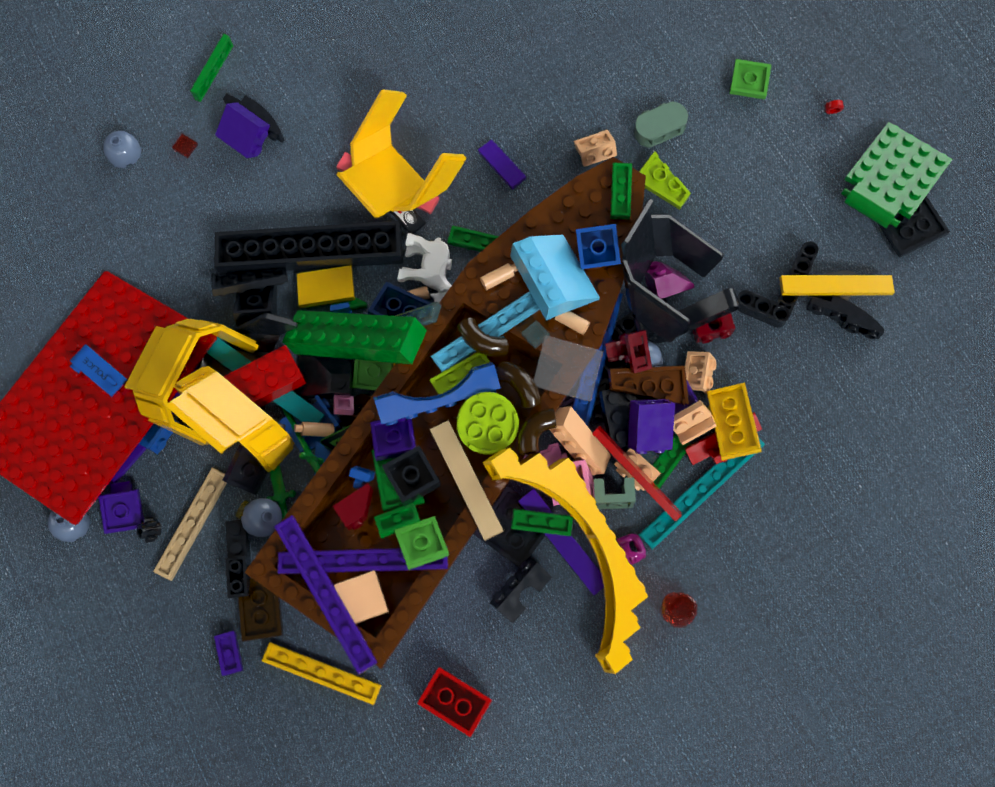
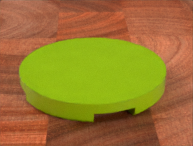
M482 392L471 396L462 404L457 414L456 427L460 439L468 448L480 454H495L501 449L508 447L514 441L518 432L519 419L514 406L507 398L493 392Z

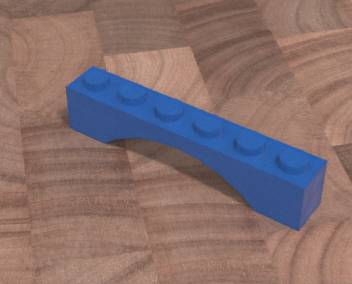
M489 362L471 368L468 374L456 386L435 396L409 397L396 392H390L373 398L381 424L386 423L388 426L397 423L398 419L404 417L406 419L415 418L418 416V413L424 411L426 413L435 412L438 410L437 407L444 405L445 407L455 406L457 401L464 399L466 401L478 393H496V389L501 387L495 365Z

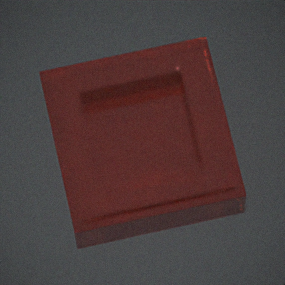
M182 134L172 146V149L182 156L189 158L198 144Z

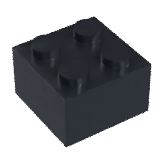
M420 446L411 449L382 466L404 507L441 487L438 477Z

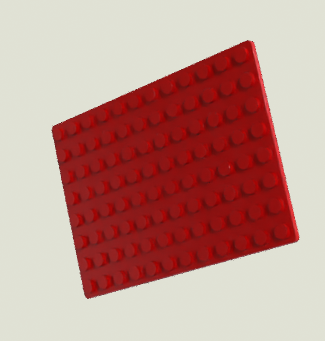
M103 272L0 401V475L71 524H79L154 423L148 421L149 418L141 415L133 390L124 388L125 384L111 397L82 371L79 374L70 367L72 363L69 360L86 344L126 379H129L155 327L166 328L188 318L110 272ZM208 334L199 337L177 382L193 372L217 340V336ZM173 388L167 400L168 403L177 393V390L175 388Z

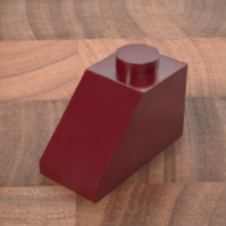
M369 483L333 506L348 530L360 528L364 524L363 521L367 519L373 489Z

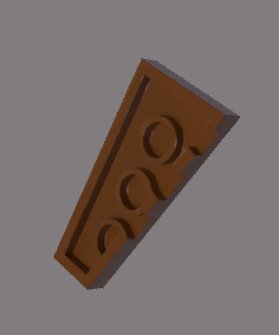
M685 366L652 367V369L638 373H632L631 368L608 370L610 390L653 399H667L682 405L689 404Z

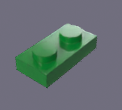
M414 502L405 507L402 506L374 517L381 538L395 534L394 530L420 522Z

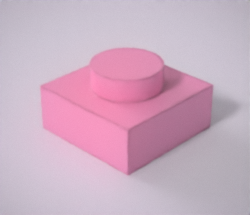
M334 395V414L353 415V396Z

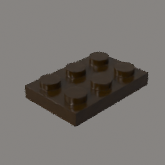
M250 579L249 596L238 597L242 641L284 636L280 597L254 579Z

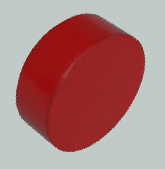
M833 100L824 105L827 114H835L844 109L842 100Z

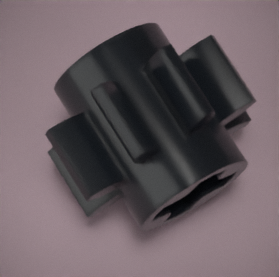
M153 517L143 518V521H140L141 524L137 525V535L140 539H145V543L154 542L161 535V524L159 521H153Z

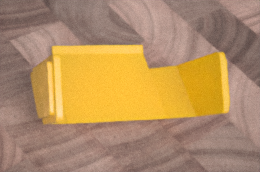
M384 89L379 92L350 143L352 167L337 173L341 181L374 218H379L389 211L413 210L448 189L466 160L463 154L442 153L424 181L391 144L390 124L407 96L404 92Z
M186 319L166 328L156 326L124 388L133 390L141 415L149 418L148 421L201 446L208 445L209 443L194 430L174 421L171 410L166 407L168 404L167 400L174 388L173 386L176 384L201 336L213 334L252 354L259 345L256 344L255 340L222 324L205 320Z
M201 367L176 382L173 386L180 396L171 400L166 407L221 454L239 441L255 456L264 469L270 472L293 450L295 443L290 435L272 417L211 367Z

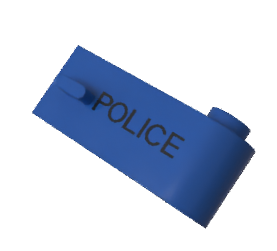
M86 344L69 360L72 363L70 367L78 374L82 371L111 397L128 381V379Z

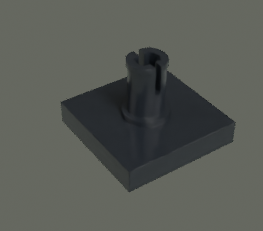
M239 445L222 481L257 495L267 471L244 446Z

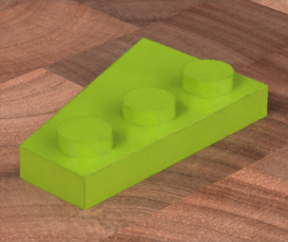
M654 151L640 170V173L646 175L645 189L680 210L691 193L678 177L671 173L666 163H663L659 155Z

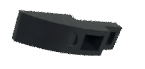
M226 93L223 98L225 104L238 102L270 125L268 137L271 140H278L282 143L285 141L278 124L264 107L246 95L241 101Z
M834 295L830 301L812 297L807 305L806 310L811 311L815 315H825L834 321H843L841 328L846 329L849 333L863 334L868 339H879L884 334V328L870 314L845 299Z
M241 519L225 521L227 558H225L227 598L249 596L250 576L244 573L251 564L248 533L243 528Z

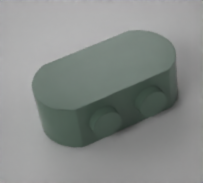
M678 102L663 103L653 110L642 112L636 120L635 139L642 146L650 148L683 134L688 120V112Z

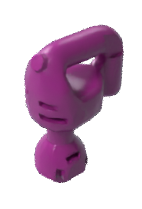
M631 533L616 540L618 545L625 551V557L629 564L638 563L646 557V549L638 535ZM631 541L634 542L635 547H636V549H637L638 552H633V551H631V549H630V542H631Z

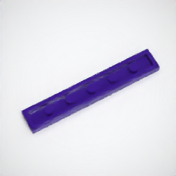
M535 489L518 501L524 510L554 514ZM543 533L593 596L604 588L601 572L572 536Z

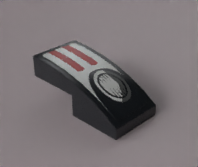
M414 209L410 211H389L409 233L415 234L426 224Z

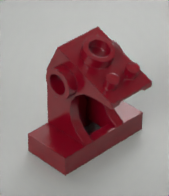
M642 329L619 335V339L605 344L608 363L623 359L625 363H630L632 373L652 369L646 330Z

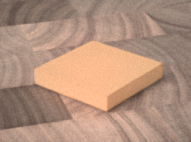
M376 571L334 585L355 623L389 612Z

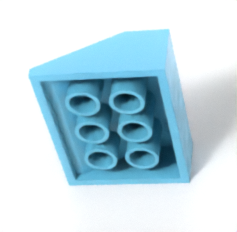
M564 235L532 236L512 244L510 257L545 320L600 299L584 269H581L580 263Z

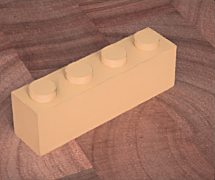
M571 406L559 408L555 413L556 428L549 430L575 461L585 459L592 476L605 474L611 454L593 435V432Z

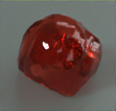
M683 592L668 593L662 600L660 611L664 621L673 628H685L694 621L698 607L694 598Z

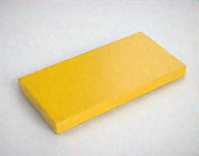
M745 382L706 391L711 414L716 423L715 432L722 461L762 452Z

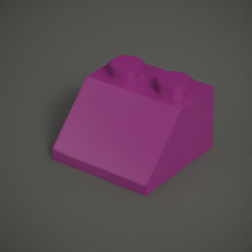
M653 261L645 275L647 288L660 299L695 288L694 284L682 272L661 261Z

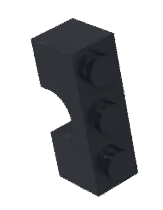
M528 557L527 560L520 564L516 573L507 579L503 588L495 593L490 604L507 620L514 623L526 609L520 602L521 592L527 587H532L540 593L552 576L536 561Z

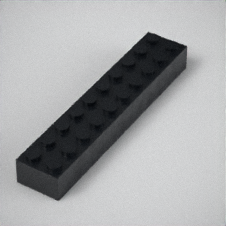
M400 221L215 232L214 267L220 275H226L227 272L242 274L248 270L259 273L262 269L286 267V271L336 268L350 265L356 267L403 264L402 228Z

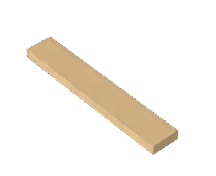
M449 420L430 429L484 541L502 533L503 529Z
M213 467L211 468L156 565L154 573L170 581L173 580L227 484L222 481L225 473Z

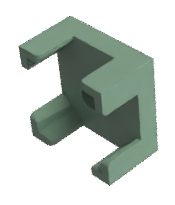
M634 478L624 479V485L621 487L622 494L608 493L607 495H605L604 480H593L594 499L598 510L633 508L636 502Z

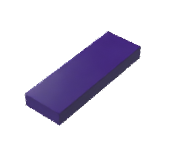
M492 139L478 149V153L512 190L526 180L523 172Z

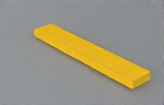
M781 275L779 278L782 296L893 295L895 293L892 275Z
M269 642L262 658V662L372 705H375L382 686L272 642Z

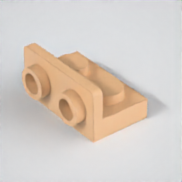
M608 130L574 141L575 148L581 156L584 167L617 156L616 142Z
M687 351L685 363L686 380H688L692 390L703 391L707 394L706 391H710V388L713 387L712 375L713 370L716 369V359L710 352Z
M701 400L674 415V432L678 435L682 445L716 427L711 412Z
M631 448L626 452L653 482L661 474L641 454L635 453ZM616 461V463L614 464L617 467L616 471L622 477L627 476L628 478H633V476L618 461ZM634 479L635 489L638 490V491H639L640 489H642L643 491H646V490Z

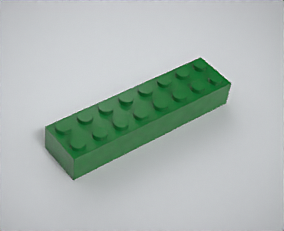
M297 310L293 318V322L298 323L297 328L286 332L282 343L293 353L299 355L413 364L427 330L415 317Z

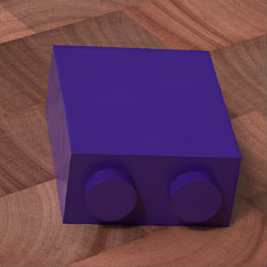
M238 102L226 104L215 136L244 157L252 158L257 157L261 153L270 125Z
M667 399L630 401L628 447L637 454H646L647 451L664 453L665 450H672L675 403Z

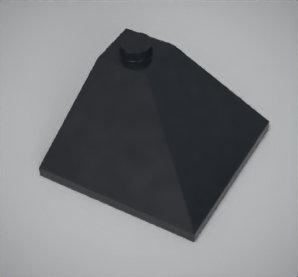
M299 355L298 368L306 384L297 388L296 394L301 398H315L318 395L321 399H333L334 395L353 396L354 388H352L355 359Z

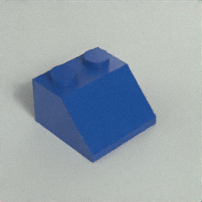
M616 224L576 229L581 269L621 264Z

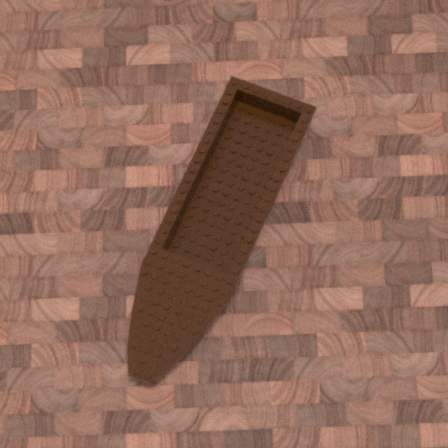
M612 157L576 176L529 210L469 261L424 323L423 327L427 332L413 364L395 363L282 521L293 515L314 551L400 548L396 534L381 538L374 519L375 516L386 513L382 510L376 473L374 480L369 482L373 489L368 516L360 528L348 530L333 508L335 504L358 490L353 488L356 478L349 477L351 468L359 466L375 471L370 422L378 421L380 418L373 397L390 392H396L409 397L438 395L429 379L442 372L431 356L461 337L457 329L459 322L464 319L473 318L477 325H479L529 292L519 271L514 272V277L488 290H485L480 280V277L507 263L510 266L514 264L510 257L513 243L532 236L564 235L580 263L576 229L616 224L621 264L584 269L600 299L571 310L572 313L590 322L585 334L582 335L555 320V317L545 320L542 312L538 310L501 335L508 342V353L506 356H486L495 365V369H497L498 364L502 361L520 366L530 375L539 391L541 403L534 407L524 408L521 405L518 393L509 383L499 380L501 388L496 389L497 394L504 396L512 403L519 419L517 435L514 441L506 448H511L517 454L518 462L525 459L527 455H519L518 435L524 422L534 413L545 409L553 408L556 413L601 347L624 282L621 244L643 209L646 175L632 168L630 220L610 219L613 163H623ZM465 399L457 401L455 406L445 407L444 405L437 407L438 410L435 412L426 413L424 411L418 413L417 417L412 418L416 447L420 446L441 484V487L423 496L424 504L415 506L420 521L435 516L449 552L448 569L376 571L389 612L356 623L378 662L376 666L380 669L384 667L478 528L430 429L449 420L491 507L510 481V479L505 478L492 480L483 462L494 454L477 453L468 448L460 439L457 432L456 419ZM275 529L244 573L337 638L301 574H278V552H288ZM369 572L327 573L333 585Z

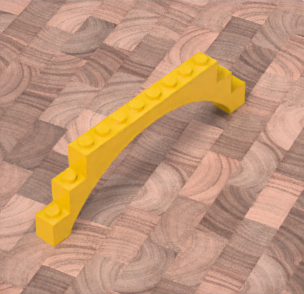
M511 448L501 449L483 462L492 480L511 479L528 484L544 492L564 507L586 534L601 570L605 592L604 631L599 652L595 656L604 672L616 674L633 660L629 647L623 642L641 628L637 622L636 615L631 610L648 597L645 592V586L638 580L634 567L629 564L625 557V551L618 545L615 534L606 524V518L599 512L595 499L587 491L584 480L579 477L575 464L569 458L559 459L550 466H547V460L540 453L530 454L518 462V456Z

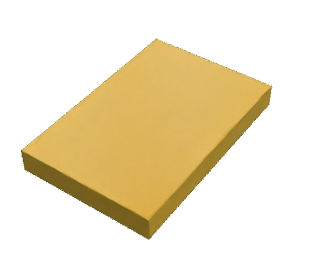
M351 265L297 273L298 303L300 308L355 300L353 269Z

